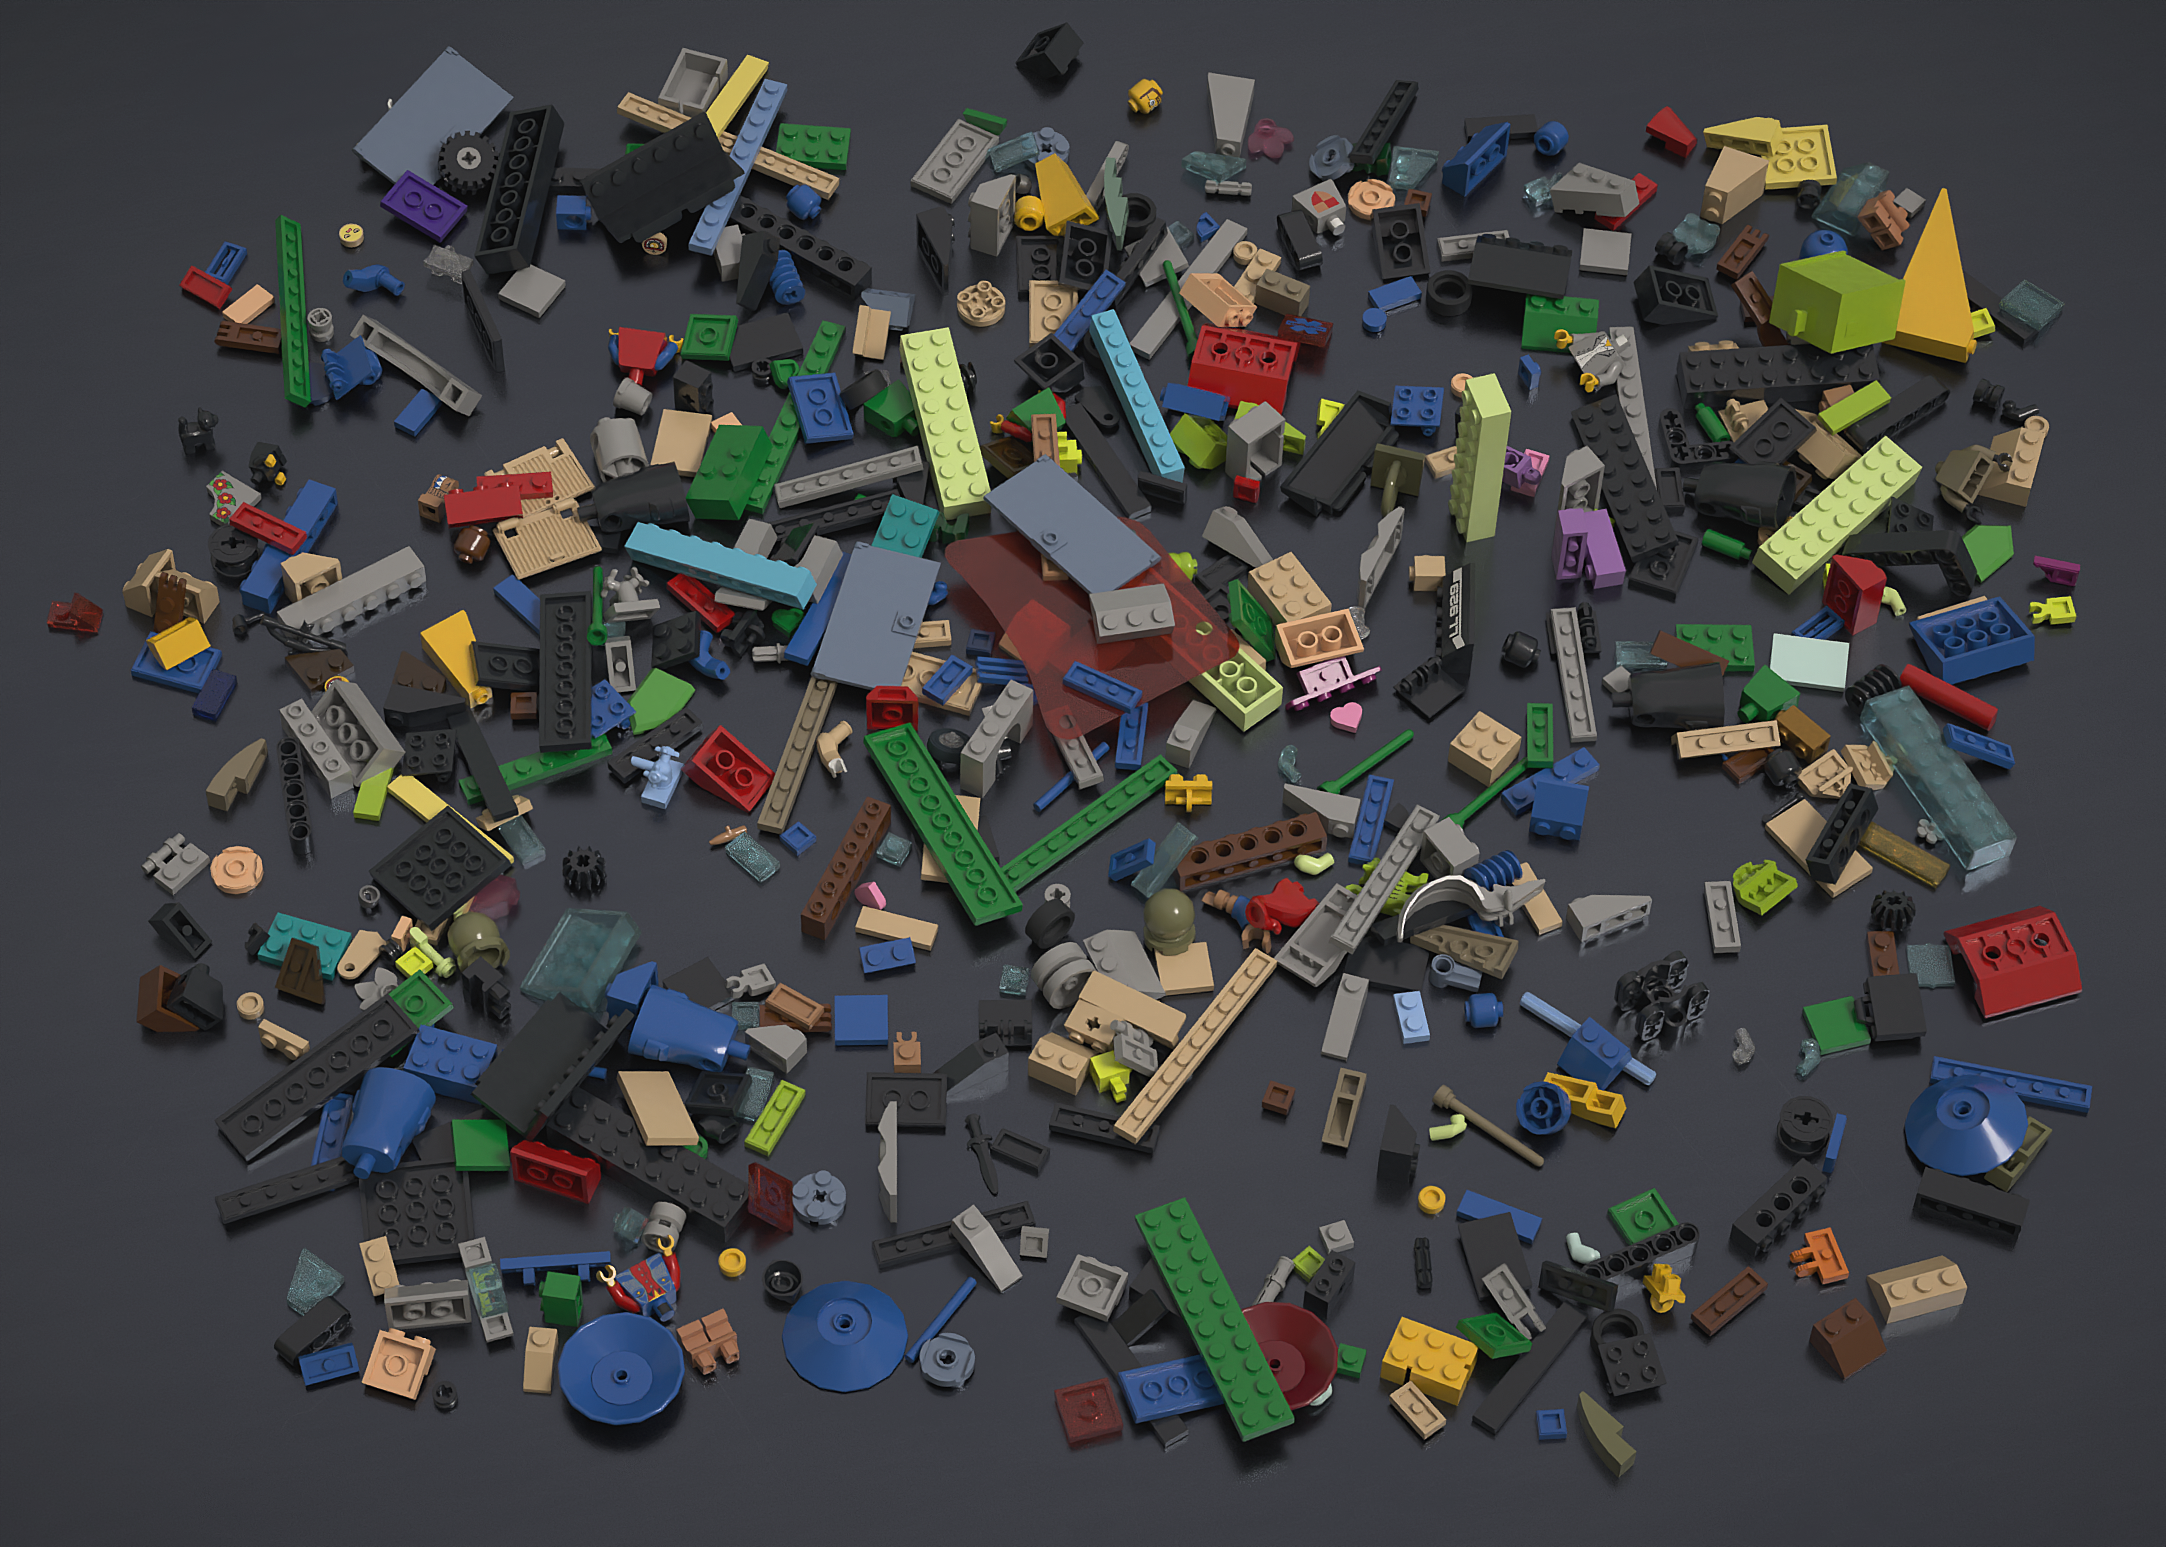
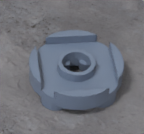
M1044 127L1040 131L1030 134L1022 143L1023 160L1033 170H1036L1035 163L1054 153L1065 163L1068 161L1069 143L1064 136L1054 132L1052 128ZM1043 149H1049V150H1050V153H1048V152H1046V151H1045V152H1041V151H1042Z
M1338 135L1329 136L1316 146L1318 150L1314 156L1311 154L1309 160L1311 171L1323 182L1329 179L1335 180L1354 168L1355 163L1350 162V154L1354 147L1346 138H1340Z
M821 1170L817 1173L809 1174L794 1185L793 1209L803 1221L809 1223L810 1220L818 1222V1225H825L837 1220L842 1215L846 1204V1190L841 1181L831 1176L828 1171ZM816 1195L824 1196V1202L822 1203L819 1200L814 1202L813 1199Z
M939 1334V1337L927 1340L921 1348L920 1367L922 1375L926 1380L936 1385L960 1387L974 1370V1351L969 1346V1342L958 1334ZM947 1355H950L954 1362L944 1364L940 1358L945 1359Z

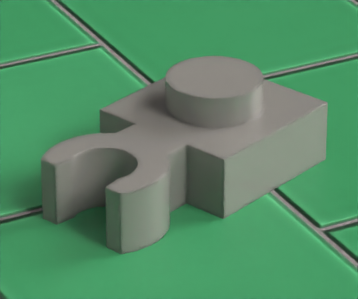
M765 964L741 970L740 977L731 976L726 979L725 983L726 988L737 987L732 989V998H739L746 991L752 997L774 990L776 985Z

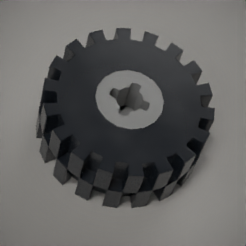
M465 131L463 136H461L460 132H457L454 138L451 136L447 138L446 144L443 143L438 159L440 179L444 178L446 187L451 184L452 191L454 192L460 189L462 190V195H466L467 191H471V195L477 194V189L483 192L486 190V185L489 187L492 185L499 155L498 151H495L494 143L488 144V137L484 136L481 139L480 133L475 132L473 136L470 135V131Z

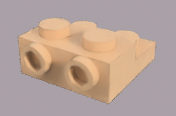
M389 1328L388 1332L379 1330L362 1383L416 1400L423 1377L428 1374L436 1349L430 1346L431 1341L415 1336L414 1340L404 1337V1332Z

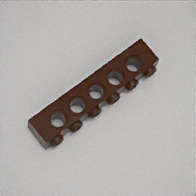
M867 796L801 913V932L824 941L826 940L891 824V805Z
M1317 812L1301 814L1296 818L1285 821L1279 820L1271 825L1260 828L1254 827L1238 834H1228L1223 838L1203 841L1198 845L1187 848H1178L1170 852L1169 868L1179 891L1295 860L1298 855L1309 856L1326 851L1327 835Z

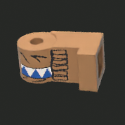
M438 474L427 493H422L418 499L419 515L440 523L446 514L444 495H447L450 490L458 489L459 482ZM428 509H435V513H431Z

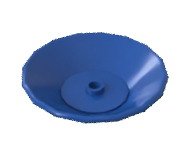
M1967 1074L1945 1078L1926 1088L1911 1104L1904 1125L1907 1144L1920 1162L1933 1169H1940L1947 1174L1967 1176L1986 1173L2007 1162L2022 1146L2028 1128L2025 1105L2012 1088L1991 1077Z
M851 1281L823 1284L801 1296L787 1314L782 1333L786 1358L799 1376L819 1388L840 1392L870 1388L890 1376L904 1357L908 1339L904 1315L891 1297L869 1284ZM845 1324V1325H848L849 1327H848V1328H841L840 1326Z
M629 1312L602 1315L580 1326L564 1344L557 1364L559 1385L571 1406L591 1420L612 1425L642 1422L663 1411L678 1394L685 1373L683 1352L671 1331L651 1317ZM619 1376H626V1377H627V1378L624 1379V1380H619V1379H618Z

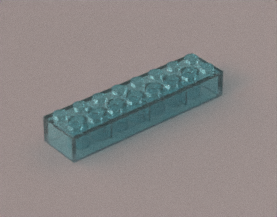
M1906 686L1866 700L1860 717L1861 722L1877 742L1885 756L1889 755L1893 762V767L1931 821L1936 824V828L1964 868L1968 871L2009 856L2017 839L2016 834L1956 750L1947 747L1944 733L1911 687Z

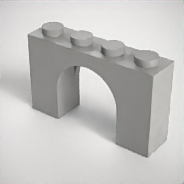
M748 519L734 548H739L751 555L760 554L767 558L778 537L771 524ZM814 535L804 557L794 566L796 568L799 566L807 568L812 573L817 584L808 602L819 603L843 556L835 540Z
M1010 680L961 751V789L984 798L995 781L996 759L1005 737L1021 743L1033 726V689L1013 680Z

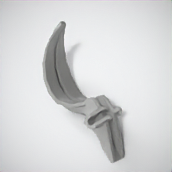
M1447 875L1415 890L1406 900L1398 918L1397 940L1398 942L1403 941L1404 924L1414 912L1426 905L1439 901L1454 900L1466 903L1478 913L1481 920L1494 921L1496 925L1502 927L1504 918L1507 924L1513 925L1512 913L1540 894L1546 881L1545 879L1528 881L1517 886L1493 884V891L1489 892L1486 888L1461 875Z

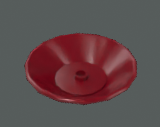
M1263 1302L1241 1309L1291 1410L1311 1404L1327 1391L1337 1372L1338 1347L1327 1325L1313 1312L1292 1303ZM1271 1365H1278L1279 1367L1272 1368Z

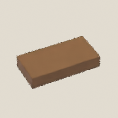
M782 983L777 985L765 1001L766 1007L808 1030L813 1027L824 1013V1006Z

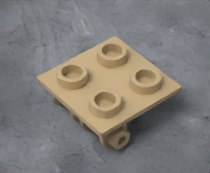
M1730 399L1726 403V409L1718 411L1732 441L1735 442L1768 410V407L1764 400L1740 406L1738 401Z

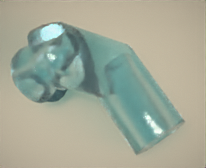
M1287 745L1280 753L1278 767L1294 783L1302 776L1294 766L1298 750L1293 745Z
M1806 1038L1800 1044V1047L1803 1048L1802 1052L1805 1053V1058L1796 1066V1070L1802 1076H1806L1821 1060L1819 1044L1813 1038Z

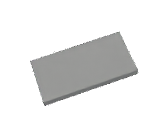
M958 119L911 179V186L952 204L998 145L999 136Z

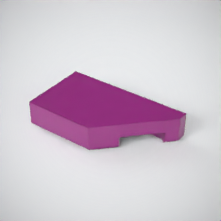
M2034 556L2033 565L2036 568H2041L2048 580L2070 586L2076 585L2080 564Z

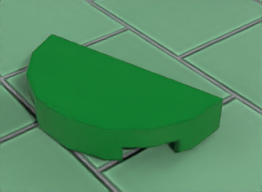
M966 108L963 112L967 123L997 136L1007 126V119L969 108Z

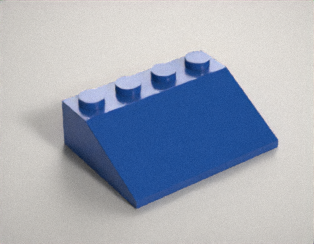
M2000 596L1909 622V628L1931 674L1951 685L2034 661V634Z

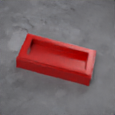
M192 265L179 285L182 289L218 309H221L232 291V288Z

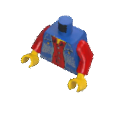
M667 1235L669 1245L666 1248L661 1245L660 1238L656 1240V1246L664 1252L663 1256L657 1253L617 1275L613 1266L606 1265L605 1268L609 1272L608 1278H605L601 1271L597 1272V1279L602 1283H607L606 1289L618 1307L646 1317L656 1313L661 1321H667L673 1317L675 1311L671 1304L676 1301V1292L680 1289L681 1270L676 1254L671 1250L674 1246V1239L671 1235Z

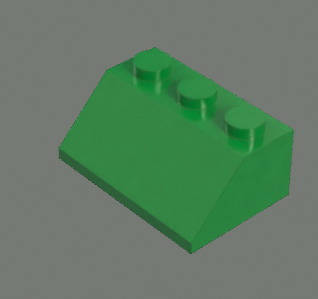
M1526 294L1521 348L1571 353L1568 348L1570 346L1569 343L1563 349H1559L1556 346L1555 332L1563 329L1569 335L1595 333L1597 331L1599 300L1566 296L1563 299Z

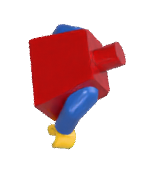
M619 327V332L613 333L612 329H609L608 350L614 363L619 365L621 372L629 373L628 378L634 380L640 386H642L644 375L655 376L657 371L662 370L676 353L681 352L683 338L680 341H673L674 335L669 336V343H667L668 340L665 333Z

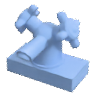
M657 746L655 751L661 752L658 761L652 762L633 756L630 762L634 767L646 770L643 775L649 779L641 795V802L666 809L682 776L683 771L680 769L684 764L670 760L671 756L679 757V752L674 751L669 746Z

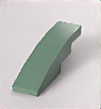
M1106 157L1104 173L1106 213L1110 231L1113 232L1112 238L1116 249L1122 250L1129 214L1128 198L1122 197V178L1116 177V158Z

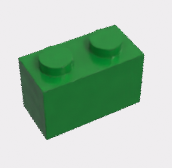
M548 1271L546 1281H541L539 1287V1298H542L540 1311L544 1312L545 1322L578 1327L583 1307L581 1277Z

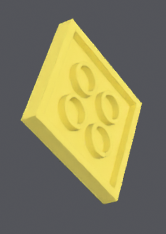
M1827 125L1781 128L1783 136L1774 157L1760 155V158L1769 160L1765 190L1798 187L1801 181L1808 179L1815 180L1820 185H1834L1837 183Z

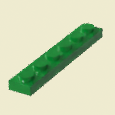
M604 733L596 739L592 736V749L540 753L539 751L500 765L498 768L510 791L611 755L612 747ZM473 776L458 780L459 787L468 806L483 801Z

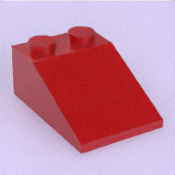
M721 725L705 738L680 769L703 789L747 813L750 812L770 787L776 774Z

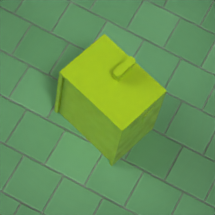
M1844 250L1782 263L1779 265L1769 323L1787 331L1790 336H1797L1831 354L1895 339L1906 280H1899L1847 255Z

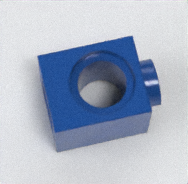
M558 195L556 207L557 229L586 230L587 220H591L592 208L587 206V197Z

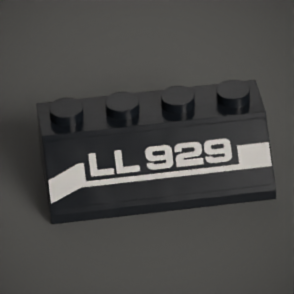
M1469 563L1443 576L1442 586H1437V601L1441 602V607L1437 606L1436 621L1441 622V627L1436 628V642H1440V647H1436V656L1442 660V665L1440 666L1445 673L1470 674L1475 627V563Z

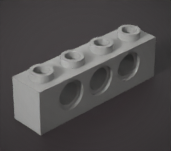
M300 699L279 709L283 730L288 737L295 738L299 742L301 756L329 797L332 799L354 788L350 767L305 702Z

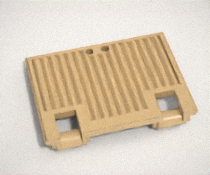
M562 438L556 441V446L548 450L543 446L503 464V470L496 473L493 470H489L484 473L485 476L551 471L553 498L521 500L523 518L551 509L554 503L567 498L578 497L595 487Z
M567 498L552 505L551 509L520 520L513 517L499 522L496 528L493 529V533L518 580L602 551L588 522H580L577 512L579 505L574 498ZM570 508L573 516L563 519L560 512ZM514 528L517 535L507 539L504 531Z

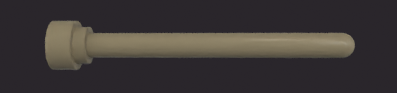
M1443 1084L1437 1090L1432 1099L1434 1104L1440 1108L1445 1107L1448 1109L1450 1107L1457 1113L1462 1114L1467 1120L1535 1166L1539 1167L1544 1164L1543 1157L1455 1099L1456 1095L1453 1094L1452 1089Z

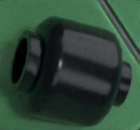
M1516 631L1513 635L1509 633L1501 652L1504 653L1506 661L1521 668H1526L1530 663H1536L1541 650L1537 649L1538 640L1521 631Z
M1777 749L1766 757L1764 770L1773 785L1790 788L1798 783V776L1802 773V767L1792 751Z

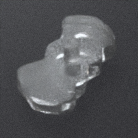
M1360 606L1349 607L1348 609L1360 640L1370 634V629L1365 625L1364 615L1366 611Z

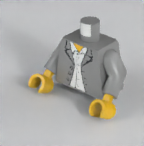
M1560 329L1554 335V339L1557 340L1556 346L1559 349L1565 348L1567 343H1569L1570 346L1568 348L1584 373L1581 375L1580 385L1585 384L1587 392H1592L1593 389L1597 391L1602 386L1614 384L1621 370L1626 365L1619 353L1630 347L1631 344L1624 334L1613 341L1604 331L1569 335L1566 330Z

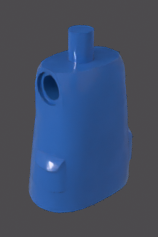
M651 985L635 1022L629 1041L628 1053L647 1059L689 1065L705 1071L722 1072L729 1055L746 1061L751 1045L735 1041L739 1022L733 1017L689 1000V997L684 992L681 993L670 988L664 989Z
M377 1067L366 1072L360 1090H357L354 1102L352 1103L353 1120L342 1146V1157L348 1163L355 1166L353 1172L358 1178L367 1179L371 1171L387 1173L396 1169L414 1136L424 1131L425 1125L431 1116V1109L436 1101L435 1093L426 1081L411 1073L393 1068Z

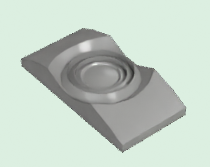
M1402 507L1396 508L1378 523V535L1373 538L1368 550L1361 554L1357 589L1358 610L1364 611L1401 541L1405 511Z
M1336 883L1274 957L1277 960V964L1314 987L1324 982L1336 971L1344 955L1347 953V951L1329 943V940L1357 895Z
M890 1101L878 1127L881 1133L878 1154L880 1159L878 1174L881 1191L878 1196L889 1221L897 1222V1101Z

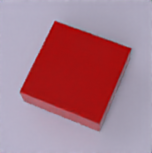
M1236 475L1233 497L1257 503L1260 481Z

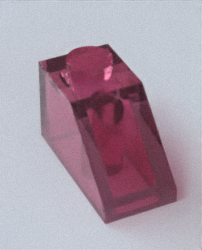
M499 875L475 895L468 912L484 913L492 920L509 914L512 905L517 904L520 896V890H517L516 879Z

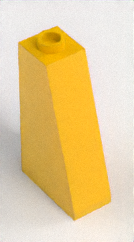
M1054 153L1035 163L1046 229L1050 233L1058 236L1066 221L1088 226L1099 220L1097 212L1072 171L1061 158Z
M464 610L420 633L423 650L459 695L466 698V703L470 708L483 704L492 697L491 687L476 686L469 645L471 641H476Z

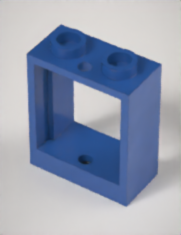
M1168 383L1166 387L1163 386L1160 401H1163L1162 407L1217 421H1225L1230 397L1176 383Z

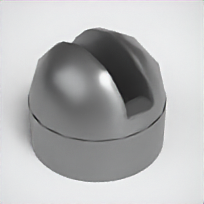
M1017 174L1015 193H1028L1032 188L1030 178Z
M371 885L363 886L358 895L359 904L364 908H374L380 898L379 890Z

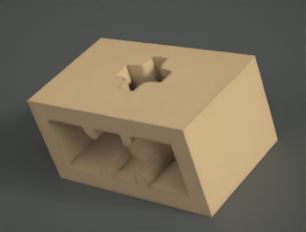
M1079 999L1064 1026L1071 1040L1079 1044H1083V1042L1088 1043L1094 1050L1104 1054L1114 1050L1113 1037L1117 1036V1034L1110 1028L1111 1022L1113 1020H1126L1124 1017Z

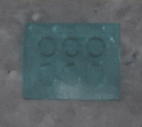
M567 908L519 989L524 993L546 1001L548 999L552 1001L561 992L585 1012L595 1013L605 996L608 984L614 981L642 931L627 911Z

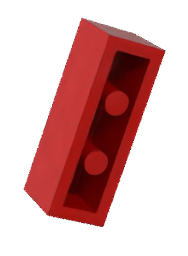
M513 482L500 483L497 488L488 489L487 485L477 486L473 488V491L463 492V489H454L448 491L447 495H444L448 529L500 522L513 517L523 518L519 485H513Z

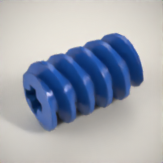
M779 250L778 262L771 275L769 284L775 294V299L785 305L801 301L805 296V289L794 266V261L791 259V254L788 251Z
M1510 850L1502 851L1498 855L1485 859L1464 871V878L1475 882L1490 892L1493 891V884L1506 886V883L1512 884L1514 879L1520 880L1523 876L1520 862Z

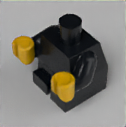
M257 442L251 452L248 466L253 474L250 479L253 484L259 485L261 480L275 481L278 485L284 484L286 478L282 472L278 473V470L281 466H285L287 460L284 454H282L279 445Z

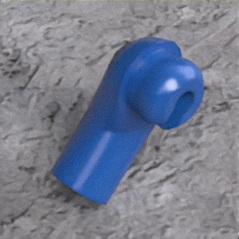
M938 581L935 583L928 605H935L946 598L948 591L945 582Z

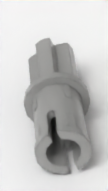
M777 643L776 646L754 647L752 650L753 661H777L778 663L787 661L788 659L784 658V652L788 645L780 646Z

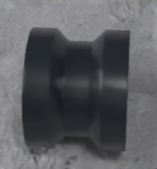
M1810 179L1801 181L1798 184L1797 191L1798 206L1804 209L1817 208L1820 205L1821 199L1820 183Z

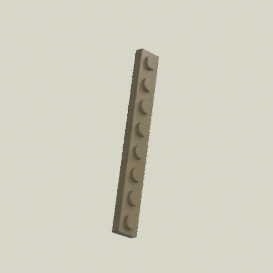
M811 677L757 822L758 829L777 834L784 832L838 682Z

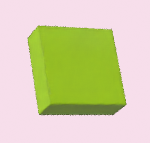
M1308 1246L1292 1260L1293 1264H1295L1293 1270L1310 1283L1325 1259L1312 1247Z

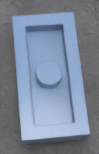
M1420 991L1394 994L1393 1002L1403 1044L1429 1041L1430 1033Z

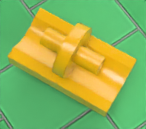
M1171 774L1169 776V780L1165 783V804L1186 805V812H1192V805H1211L1212 781H1208L1206 774H1197L1193 777V781H1183V776L1180 774Z
M1654 1264L1652 1276L1644 1275L1643 1284L1652 1294L1650 1298L1651 1307L1660 1313L1670 1310L1674 1300H1677L1679 1303H1685L1686 1295L1680 1289L1681 1278L1678 1275L1671 1274L1672 1268L1668 1264Z

